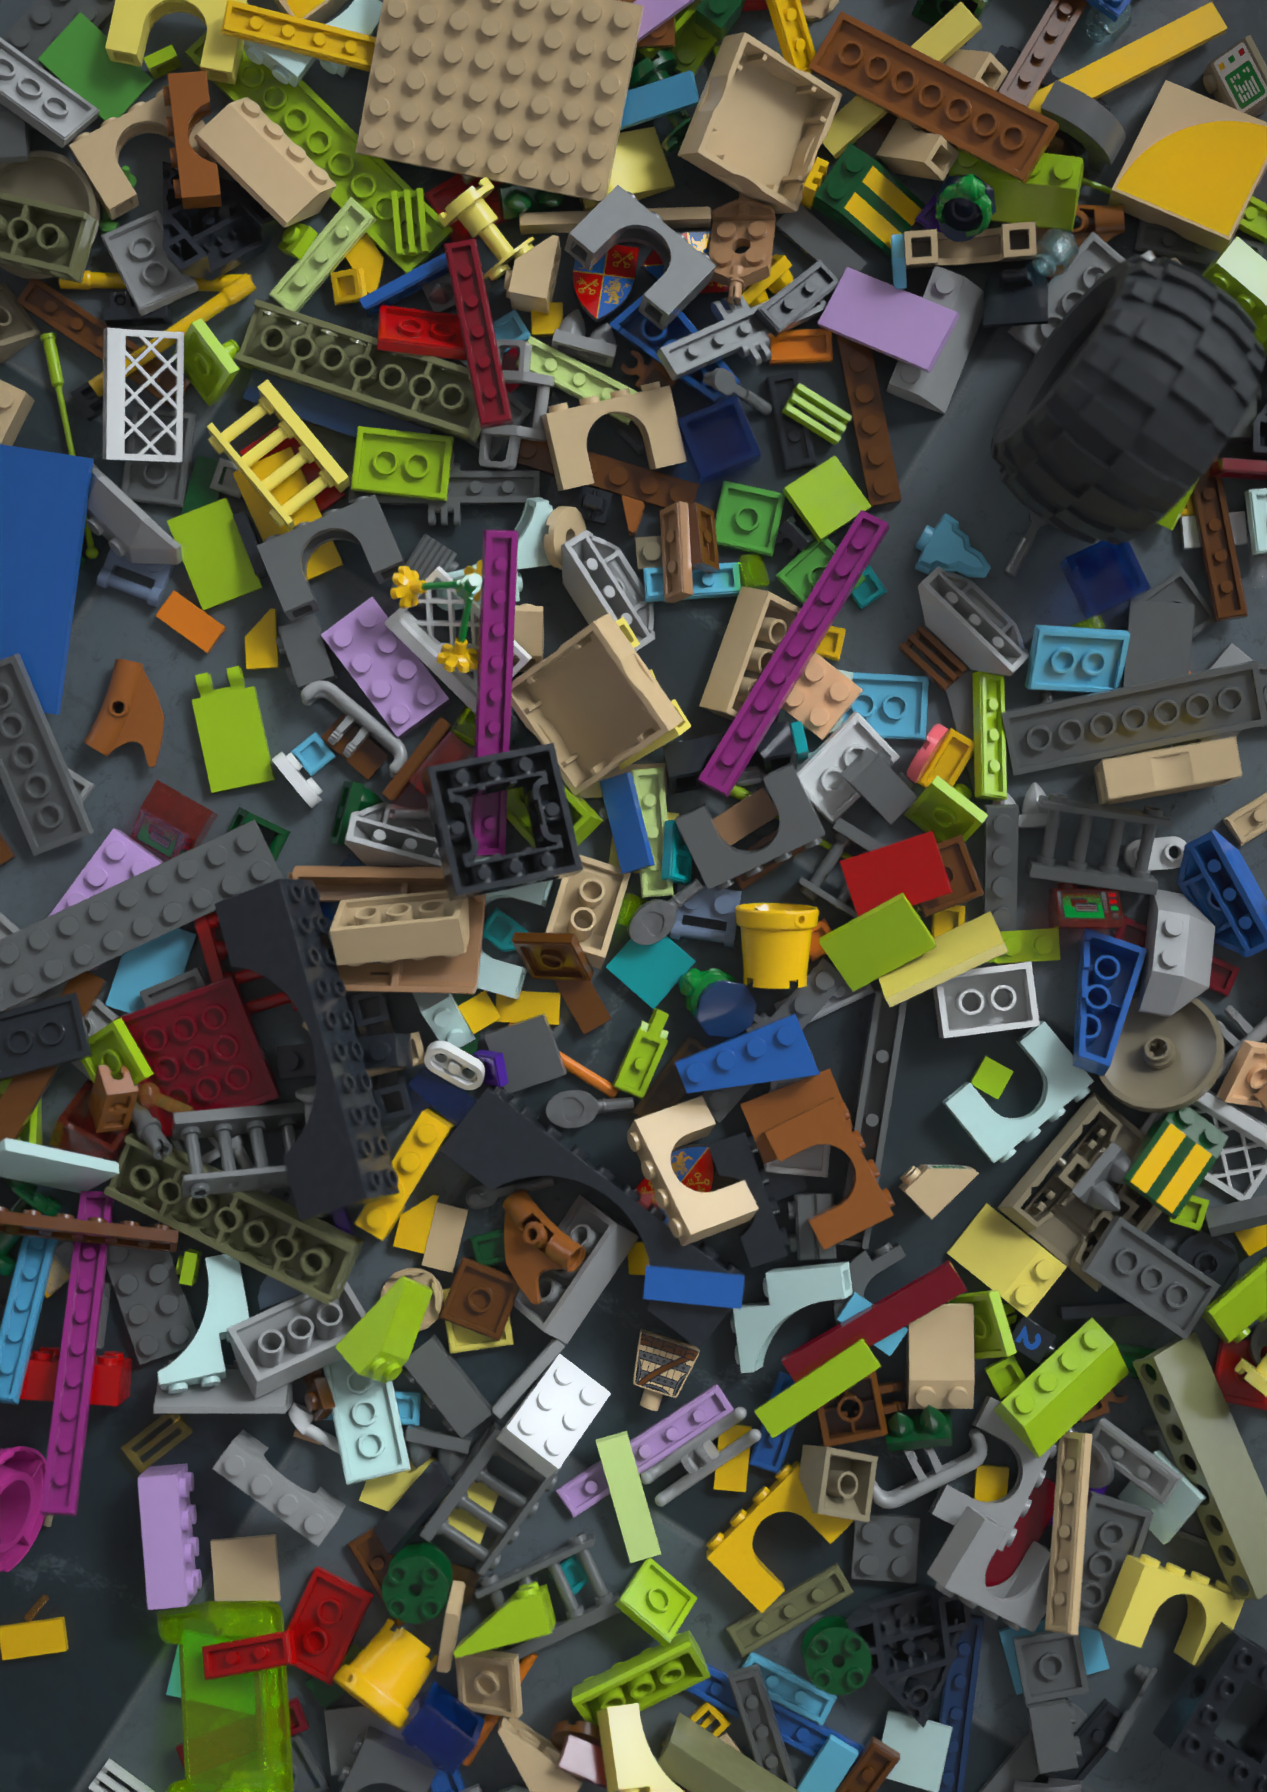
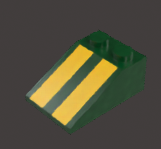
M849 143L817 190L812 207L888 258H891L890 237L893 234L904 235V232L909 231L915 223V218L926 206L879 162L851 143Z
M1189 1106L1176 1111L1158 1113L1122 1181L1175 1220L1218 1159L1228 1136Z

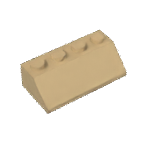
M248 97L229 103L194 137L284 228L320 213L337 186L329 178L327 172L318 167L306 155L304 149L296 145L284 133L283 129L278 124L272 122L261 111L260 106Z
M741 586L699 706L733 721L801 608L769 591Z
M447 890L340 900L330 928L337 966L349 965L355 967L364 963L379 961L381 963H392L396 960L410 958L413 960H423L431 956L441 955L455 957L461 953H466L470 938L468 898L450 901Z

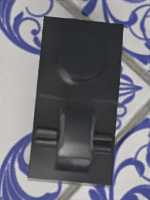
M128 291L110 293L109 309H103V320L111 328L173 324L172 311L168 305L140 316L136 306H133V301Z
M551 477L546 500L549 501V505L552 506L553 510L559 506L576 507L581 512L585 521L606 525L613 493L587 486L558 491L556 478Z

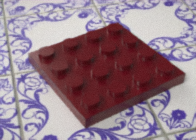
M235 975L113 1020L122 1018L153 1072V1075L140 1082L139 1086L150 1114L153 1118H157L160 1121L161 1131L165 1137L172 1136L173 1113L256 1106L281 1096Z

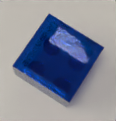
M737 395L677 419L682 441L700 485L760 461L761 452Z
M1103 540L1064 558L1060 563L1087 621L1128 602L1130 599L1139 597L1151 589L1129 541L1113 545Z
M433 1681L410 1710L409 1718L400 1734L411 1748L415 1750L420 1749L429 1756L430 1761L436 1768L442 1771L446 1770L453 1775L477 1745L485 1720L441 1685Z

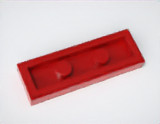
M291 1630L202 1647L205 1680L220 1679L297 1664L294 1632Z

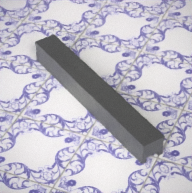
M874 990L852 1125L854 1129L851 1131H859L866 1145L861 1151L866 1161L873 1159L880 1173L908 1000L889 1007L883 992ZM848 1156L840 1201L847 1196L854 1180V1170ZM872 1226L837 1244L868 1249Z

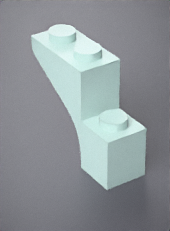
M413 993L422 1015L439 1041H446L460 1048L476 1039L451 993Z

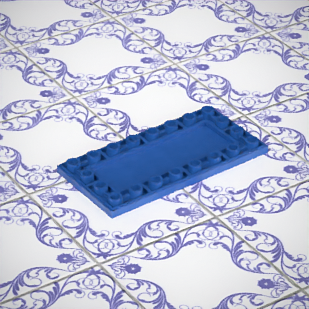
M0 444V660L19 653L44 713L59 715L94 459Z

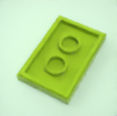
M358 426L351 491L447 502L454 437Z
M227 498L167 520L174 540L181 545L182 560L203 611L263 588L260 579L255 575Z
M904 893L895 896L819 938L820 945L853 992L936 947V941Z

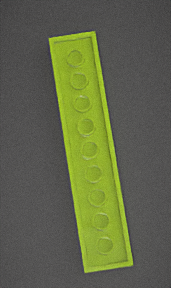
M207 31L185 51L187 57L200 70ZM243 50L236 84L212 82L232 102L246 97L256 102L260 106L261 111L272 122L278 124L296 145L303 148L306 155L318 167L324 169L329 178L337 185L329 198L340 209L352 197L377 219L366 234L405 274L421 266L450 237L453 229L450 226L445 228L438 220V214L424 201L429 254L397 257L391 191L403 192L404 189L414 190L381 158L357 154L358 135L302 79L296 87L289 83L283 84L273 76L272 70L264 64L254 63L247 57L246 51ZM416 198L411 199L415 247H421ZM399 200L403 248H409L405 201Z

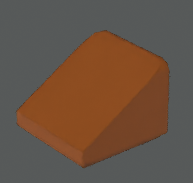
M621 495L628 534L630 537H634L643 516L645 504L642 501Z

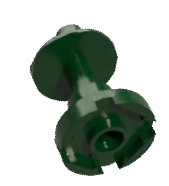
M669 48L662 49L657 52L660 58L651 61L647 57L632 69L628 91L669 78L678 65V59ZM685 109L666 115L675 129L662 142L661 149L664 152L670 153L675 149L678 152L680 151L693 115L690 117Z
M5 1178L8 1186L19 1196L9 1209V1212L22 1213L23 1210H34L36 1208L48 1216L55 1217L56 1214H59L58 1211L62 1205L52 1196H43L37 1191L38 1184ZM0 1233V1274L9 1277L15 1271L17 1259L10 1250L21 1237L19 1235Z
M416 1541L404 1546L391 1560L382 1584L383 1601L390 1615L403 1622L412 1624L424 1623L438 1616L447 1601L448 1591L453 1579V1568L448 1556L446 1557L438 1546L430 1542Z
M826 1615L817 1619L806 1630L801 1643L802 1657L808 1676L816 1688L832 1695H845L861 1688L865 1684L871 1670V1654L868 1646L860 1635L846 1628L847 1618L840 1615Z

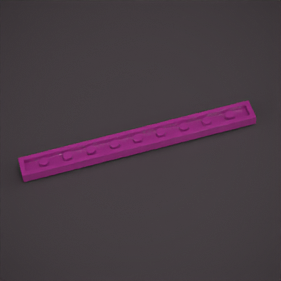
M860 510L698 778L701 784L725 797L729 796L890 529L889 523Z
M483 530L474 758L509 751L518 531ZM508 790L473 797L471 829L473 838H477L478 852L476 855H494L498 853L505 855Z
M81 1191L77 1219L88 1220L90 1217H99L106 1219L107 1223H112L114 1199L103 1194L104 1192ZM74 1242L40 1509L42 1515L76 1516L109 1245Z

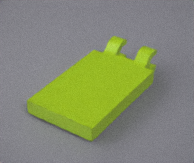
M239 666L226 668L231 686L216 690L213 688L211 674L207 672L195 675L201 698L192 699V705L211 793L213 794L275 781L256 687L246 688L243 671Z

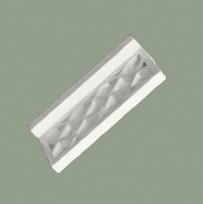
M121 328L104 329L103 459L182 462L184 332ZM126 336L139 337L147 346L136 359L126 351ZM145 337L157 339L151 344ZM163 338L176 339V353L168 361L154 348ZM150 350L164 364L152 376L138 364ZM125 356H126V357L128 358V360L131 362V364H130L129 366H127L126 368H125ZM175 359L176 370L170 365ZM134 366L147 379L135 392L125 383V374ZM166 368L176 377V385L167 394L154 381ZM150 383L163 396L151 409L137 396ZM125 389H126V390L128 391V393L131 395L126 401H125ZM174 392H175V402L170 398V396H171ZM133 399L147 412L135 424L125 416V407ZM166 400L175 409V418L167 426L153 413ZM149 416L163 429L151 441L137 429ZM125 422L130 426V429L126 433ZM174 424L175 435L169 430ZM134 431L147 445L138 454H125V439ZM167 433L175 441V455H162L153 444ZM150 448L156 455L144 453Z
M440 566L425 580L427 583L434 582L437 578L442 582L454 581ZM447 589L448 598H432V590H427L425 593L426 598H421L422 594L418 595V603H426L427 620H417L408 611L409 608H399L384 624L476 714L478 669L472 670L469 668V671H473L474 676L470 672H459L458 667H456L454 672H448L444 669L445 663L439 664L436 662L438 653H441V648L444 644L454 646L456 639L455 626L461 625V621H455L454 604H464V600L458 597L454 589ZM473 599L470 612L471 621L468 623V627H471L472 643L467 644V649L474 648L477 651L478 660L479 643L477 627H479L480 621H477V617L480 619V605ZM432 603L448 604L449 620H433ZM434 626H449L450 643H440L434 637ZM515 640L513 653L520 661L513 667L512 678L532 658Z
M1209 1090L1199 1100L1192 1103L1199 1108L1194 1109V1111L1198 1114L1208 1113L1211 1115L1214 1126L1222 1132L1233 1129L1239 1132L1242 1145L1223 1148L1220 1155L1224 1172L1207 1173L1204 1179L1239 1201L1250 1199L1267 1175V1159L1264 1163L1251 1166L1248 1149L1261 1146L1267 1150V1125L1232 1103L1222 1101L1216 1093ZM1150 1113L1140 1128L1142 1133L1146 1135L1158 1113ZM1217 1120L1226 1124V1126L1219 1127ZM1245 1137L1252 1140L1253 1143L1246 1144ZM1243 1150L1247 1167L1228 1170L1225 1154ZM1259 1170L1254 1177L1252 1171ZM1248 1172L1251 1183L1244 1194L1232 1187L1230 1176ZM1226 1177L1227 1184L1218 1178Z

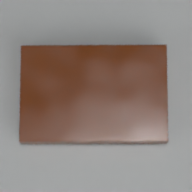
M830 1069L820 1072V1075L807 1077L740 1104L763 1164L777 1159L764 1131L832 1097L836 1099L837 1103L842 1101ZM846 1120L850 1129H854L851 1120Z

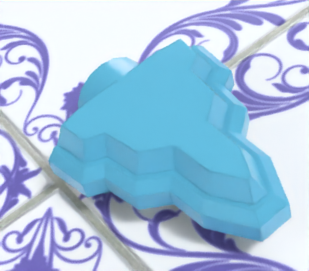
M944 513L935 528L929 525L926 526L915 546L916 549L922 552L914 569L927 575L937 567H940L945 572H958L969 578H985L991 568L982 553L970 547L969 536L959 529V522L947 513Z

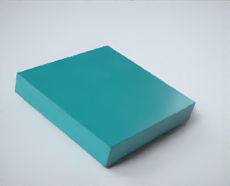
M665 936L662 940L649 945H641L630 939L606 968L651 1008L655 1009L680 980V976L685 974L696 961L668 936Z

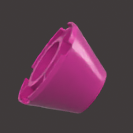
M26 1446L0 1449V1572H9L24 1558L36 1540L45 1515L40 1513L46 1460L39 1451Z

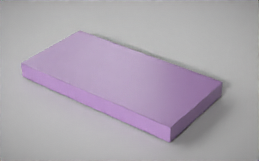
M847 267L820 317L818 325L821 328L930 373L960 316L954 310L905 290L895 289L893 285Z

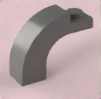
M1058 80L1054 82L1041 106V114L1057 122L1059 125L1058 129L1079 141L1088 152L1089 169L1101 173L1105 164L1112 165L1126 140V134L1122 125L1104 106L1090 96Z
M888 1241L873 1250L875 1255L871 1258L861 1248L847 1260L849 1262L853 1292L855 1291L863 1297L867 1284L876 1274L906 1257L897 1242L891 1245ZM851 1295L845 1299L832 1300V1312L836 1326L841 1323L836 1317Z

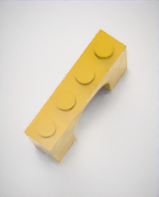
M430 1108L421 1112L391 1162L398 1175L400 1193L366 1204L355 1222L357 1226L382 1241L390 1234L404 1211L405 1204L434 1156L442 1148L455 1123Z
M797 1460L792 1465L786 1463L775 1475L777 1480L769 1488L763 1486L754 1495L752 1500L755 1503L747 1511L744 1509L739 1510L729 1521L732 1526L724 1534L721 1532L716 1533L706 1545L709 1548L706 1551L707 1559L761 1613L785 1591L783 1583L758 1559L752 1547L755 1530L762 1520L777 1512L796 1513L805 1518L830 1544L853 1522L851 1519L813 1513L799 1479L800 1463Z

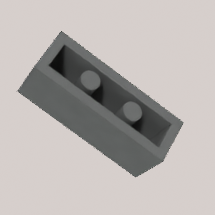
M435 1334L411 1352L409 1360L404 1364L405 1367L402 1368V1371L412 1384L418 1382L425 1391L422 1397L433 1410L436 1407L444 1416L442 1422L452 1435L458 1433L463 1438L492 1415V1406Z

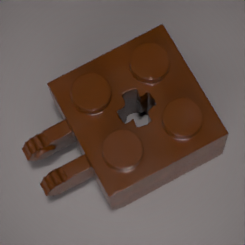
M874 1371L818 1408L816 1413L824 1447L888 1434L884 1414L905 1410L908 1408V1404L905 1400H895L882 1404L880 1394L902 1390L904 1388L903 1381L898 1380L878 1384L876 1371ZM851 1399L854 1403L857 1402V1406H852L853 1411L850 1413L841 1408L844 1401Z

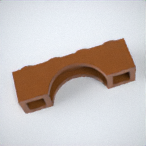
M206 71L167 74L169 86H162L165 106H171L172 117H166L168 137L175 136L176 147L170 148L172 168L178 167L179 178L173 179L175 199L182 198L183 209L222 206L217 163L210 162L199 156L189 142L194 126L201 119L211 115Z

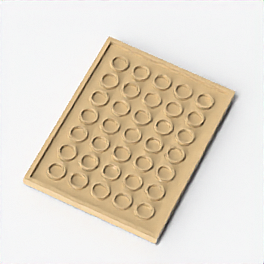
M383 0L356 153L481 179L487 177L491 181L601 202L608 194L644 6L618 0Z

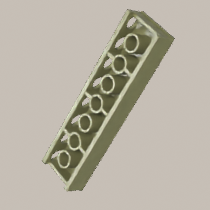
M0 192V264L82 283L98 221L85 211Z
M255 299V309L240 351L236 353L234 358L240 367L250 370L256 369L476 444L481 429L469 369L467 367L433 356L377 350L378 338Z
M136 1131L126 1136L124 1141L126 1145L118 1162L119 1174L112 1177L109 1186L105 1188L103 1194L327 1305L340 1298L364 1242L363 1240L318 1218L300 1220L296 1207L261 1190L210 1194L203 1198L181 1197L183 1175L190 1174L187 1154L173 1147L171 1153L165 1158L162 1152L159 1151L161 1159H156L153 1157L146 1142L138 1138ZM202 1162L204 1173L221 1172V1170Z
M1196 1331L1191 1332L1186 1340L1175 1336L1170 1339L1169 1343L1132 1363L1177 1468L1196 1488L1198 1485H1201L1208 1492V1501L1203 1500L1197 1507L1196 1512L1234 1600L1254 1599L1256 1601L1267 1594V1496ZM1146 1364L1151 1365L1155 1369L1156 1380L1148 1376ZM1159 1394L1164 1395L1168 1399L1169 1411L1161 1406ZM1172 1424L1178 1426L1182 1431V1441L1178 1440L1172 1433ZM1185 1454L1195 1461V1471L1186 1465ZM1211 1515L1220 1520L1221 1531L1213 1527L1210 1520ZM1224 1545L1234 1552V1562L1229 1560L1224 1554ZM1237 1575L1242 1577L1248 1584L1249 1588L1245 1591L1238 1586L1236 1581Z
M680 1712L663 1738L664 1745L657 1764L666 1776L690 1792H799Z

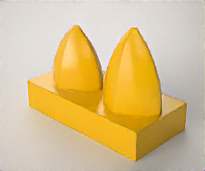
M775 254L772 256L771 273L768 278L742 289L741 294L750 308L769 300L765 291L767 288L774 294H777L794 280L789 270L792 264L785 255Z

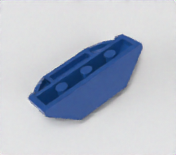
M1215 830L1186 843L1177 884L1182 893L1215 926L1214 942L1227 949L1236 951L1246 958L1267 949V900L1240 851Z

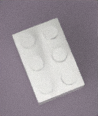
M1031 962L971 969L933 987L939 1038L1040 1026Z
M559 1354L545 1369L496 1439L548 1479L560 1468L611 1393Z

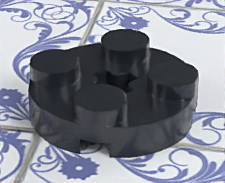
M1196 1231L1185 1237L1175 1250L1174 1254L1199 1271L1201 1266L1198 1262L1201 1257L1206 1258L1208 1255L1213 1257L1211 1259V1263L1214 1265L1213 1269H1205L1202 1273L1220 1285L1215 1294L1227 1291L1238 1277L1239 1263L1236 1249L1222 1235L1211 1237L1210 1232Z

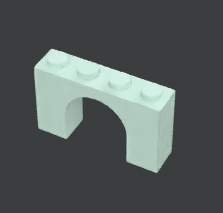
M476 855L474 862L485 860L490 857ZM553 880L487 893L485 906L496 899L514 898L546 907ZM481 949L477 988L519 999L527 968L493 959Z
M1040 1021V1026L1032 1027L1016 1040L1017 1044L1038 1068L1043 1081L1041 1099L1031 1112L1017 1118L1002 1117L991 1109L970 1082H965L942 1101L981 1151L993 1163L998 1160L1001 1163L1008 1160L1016 1153L1014 1147L1022 1140L1026 1143L1031 1141L1041 1132L1038 1128L1047 1120L1050 1122L1055 1121L1065 1113L1064 1106L1072 1099L1078 1102L1091 1091L1088 1086L1094 1081L1085 1070L1073 1066V1055L1045 1021Z

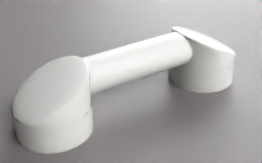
M293 1403L288 1414L297 1430L340 1455L337 1438L312 1425L311 1423L314 1419L312 1412H309L301 1404Z

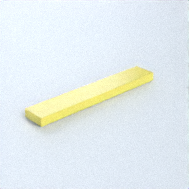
M959 2L911 47L944 63L983 27L966 6ZM855 96L835 114L828 134L822 144L837 159L845 151L849 143L854 144L888 112Z

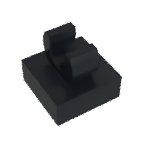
M88 381L70 392L89 422L103 413V396L99 398Z
M796 513L779 527L782 533L777 536L776 542L779 544L785 538H789L793 543L792 548L787 552L790 556L799 550L805 549L816 538L802 518Z

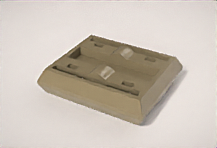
M1094 1092L1089 1095L997 1207L1096 1292L1101 1288L1102 1284L1080 1270L1095 1247L1094 1245H1091L1089 1248L1086 1247L1089 1240L1094 1236L1099 1241L1115 1215L1120 1216L1145 1233L1163 1212L1147 1201L1140 1212L1133 1218L1132 1215L1139 1207L1135 1202L1141 1195L1127 1184L1115 1183L1112 1186L1119 1198V1211H1103L1096 1208L1091 1211L1071 1192L1112 1142L1121 1147L1130 1159L1133 1160L1145 1137L1144 1133ZM1096 1116L1098 1120L1071 1153L1063 1159L1061 1156L1083 1132L1082 1127L1090 1124ZM1092 1131L1098 1136L1095 1141L1091 1139L1089 1142H1084ZM1057 1163L1059 1166L1025 1209H1021L1020 1207L1032 1194L1031 1188L1039 1186L1047 1173ZM1043 1193L1047 1200L1044 1203L1040 1201L1038 1204H1035L1036 1199Z

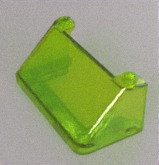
M271 1600L208 1601L188 1605L187 1607L157 1611L159 1635L166 1644H179L185 1780L172 1782L167 1792H293L286 1666L220 1679L205 1680L202 1655L203 1646L284 1631L283 1612L280 1606Z

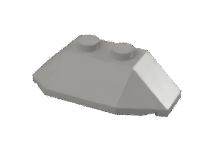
M93 463L87 507L88 520L86 521L91 531L97 536L103 535L109 541V546L119 557L124 555L131 563L178 565L182 561L181 545L169 536Z
M588 530L562 544L563 585L588 624L590 625L610 613L615 621L624 617L640 643V645L634 648L635 651L655 639V631H653V602L645 601L644 586L620 548L602 538L593 536V533Z
M937 567L918 585L925 625L971 670L1011 676L1029 657L1027 649H1024L1023 639L1017 624L971 579L955 573L945 572L944 569Z
M388 802L368 807L360 812L351 813L344 843L366 866L442 867L431 820L395 821V808L405 807Z
M1157 889L1156 895L1150 894L1144 947L1148 950L1142 966L1138 1012L1170 1017L1209 988L1215 926L1184 894Z

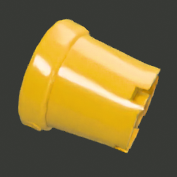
M749 903L735 906L736 924L741 928L743 984L747 986L752 982L753 978V987L789 989V982H797V980L798 988L807 986L812 928L817 926L819 915L817 907L790 903Z
M388 1619L381 1630L351 1664L343 1665L333 1676V1680L375 1715L395 1729L401 1730L409 1718L408 1709L438 1662L439 1656L433 1655L429 1660L426 1656L431 1649L402 1627L400 1630L397 1628L395 1632L391 1631L390 1628L395 1622Z

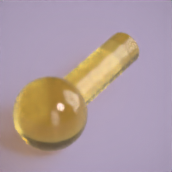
M145 1082L138 1086L139 1092L136 1102L143 1108L157 1106L172 1113L193 1111V1107L160 1094L159 1088L153 1083Z

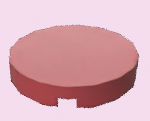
M938 723L931 729L925 743L917 751L906 772L909 780L917 784L946 737L948 728Z

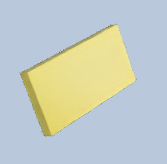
M991 911L935 937L936 947L880 977V985L889 1007H893L1007 953V947Z
M431 1456L428 1461L418 1468H415L409 1460L411 1468L409 1471L367 1480L359 1501L389 1512L432 1461L438 1462V1459ZM473 1482L467 1490L468 1498L492 1513L498 1494L481 1482ZM454 1508L447 1518L449 1519V1524L480 1544L487 1526L463 1509L457 1510Z

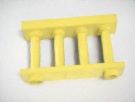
M267 379L257 387L261 397L258 399L259 404L221 433L213 423H210L207 428L211 437L207 440L219 455L224 452L268 504L272 509L268 514L280 528L285 525L291 531L295 527L294 521L290 517L294 512L327 486L329 488L335 486L341 493L350 486L348 475ZM274 413L281 421L278 424L279 428L240 457L229 443L264 415ZM294 437L301 445L298 448L299 452L263 481H260L249 467L286 438L290 440ZM314 461L321 469L318 473L319 477L281 506L270 491L307 462L311 464Z

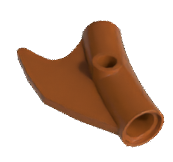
M1077 204L1075 218L1079 219L1082 225L1077 229L1073 228L1072 232L1035 227L1036 235L1042 245L1058 261V264L1063 267L1092 232L1098 235L1104 242L1125 233L1123 204Z
M115 659L104 702L83 742L107 757L111 752L129 742H138L144 749L148 766L154 768L157 764L163 740L164 712L156 691L143 669L144 664ZM124 704L123 712L118 713L119 706Z
M519 1190L508 1196L502 1204V1207L505 1209L504 1244L506 1265L516 1283L531 1303L539 1305L541 1302L538 1286L540 1275L547 1270L562 1269L568 1272L575 1271L583 1262L586 1250L582 1245L560 1230L543 1213L526 1190Z

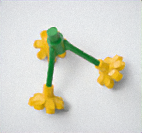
M482 560L477 562L476 569L472 566H467L464 569L465 577L462 580L427 583L425 580H419L418 572L410 570V567L400 566L398 573H394L392 578L393 583L397 587L392 588L390 594L392 599L400 598L399 606L402 609L416 606L418 604V595L426 593L427 590L454 589L458 597L464 600L459 636L455 639L454 646L444 644L441 648V653H438L436 658L437 663H445L444 669L448 672H454L456 667H458L461 673H468L469 668L472 670L478 669L477 651L474 648L467 649L468 641L466 634L473 599L476 602H479L481 599Z

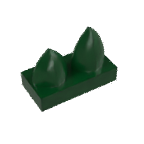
M506 183L497 185L500 213L504 220L519 217L521 213H537L565 207L564 195Z
M344 781L328 843L348 847L344 842L351 813L360 812L368 807L383 803L382 799L373 791L365 788L364 784Z
M928 1405L921 1414L905 1415L897 1412L892 1417H886L888 1434H886V1444L888 1451L953 1446L952 1416L950 1411L940 1412Z

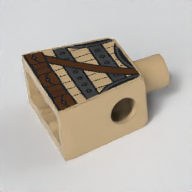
M641 1329L633 1377L634 1385L645 1388L640 1406L658 1411L663 1394L677 1398L700 1350L694 1345Z

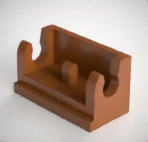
M107 1065L98 1066L88 1103L97 1133L129 1128L139 1089L138 1086H134L131 1074L125 1066L121 1067L120 1075L123 1078L120 1080L112 1078L111 1071Z

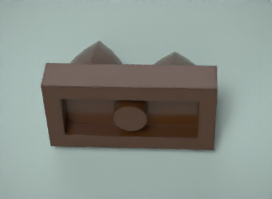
M697 502L688 505L692 570L700 569L708 574L719 571L714 511Z

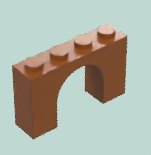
M834 1097L764 1131L779 1162L811 1146L827 1144L843 1150L852 1163L854 1180L847 1196L839 1203L807 1218L823 1250L893 1216L890 1208L895 1206L888 1189L881 1190L876 1181V1178L881 1175L873 1159L866 1161L861 1151L866 1145L859 1131L855 1130L852 1132L846 1121L851 1118V1115L844 1101L842 1100L837 1103Z

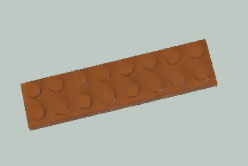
M842 11L808 67L814 74L927 133L942 135L951 146L1026 184L1059 128L1058 123Z

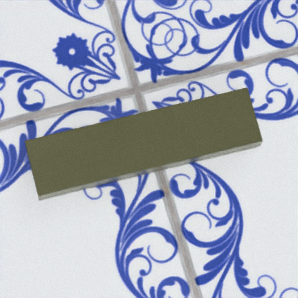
M835 1563L781 1594L763 1613L756 1609L726 1626V1630L740 1655L744 1657L854 1592L838 1563Z

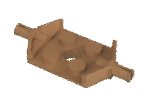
M742 193L739 194L738 200L729 202L711 211L713 225L709 257L716 265L711 280L729 287L727 301L734 305V301H736V305L741 303L742 289L770 276L776 224L774 208L750 199ZM742 246L749 247L745 253H735Z

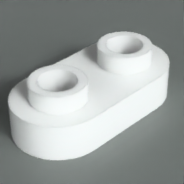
M281 751L272 759L278 769L312 809L322 801L319 797L323 792L312 777L308 780L303 777L299 772L303 766L291 752L286 756Z
M1175 836L1154 838L1148 870L1154 871L1181 867L1186 842L1182 838ZM1141 839L1131 842L1125 848L1124 861L1130 869L1135 868ZM1174 846L1178 849L1179 855L1177 858L1170 857V847Z
M435 1041L427 1047L424 1063L431 1072L461 1089L473 1090L481 1086L484 1080L485 1067L480 1060L446 1041Z

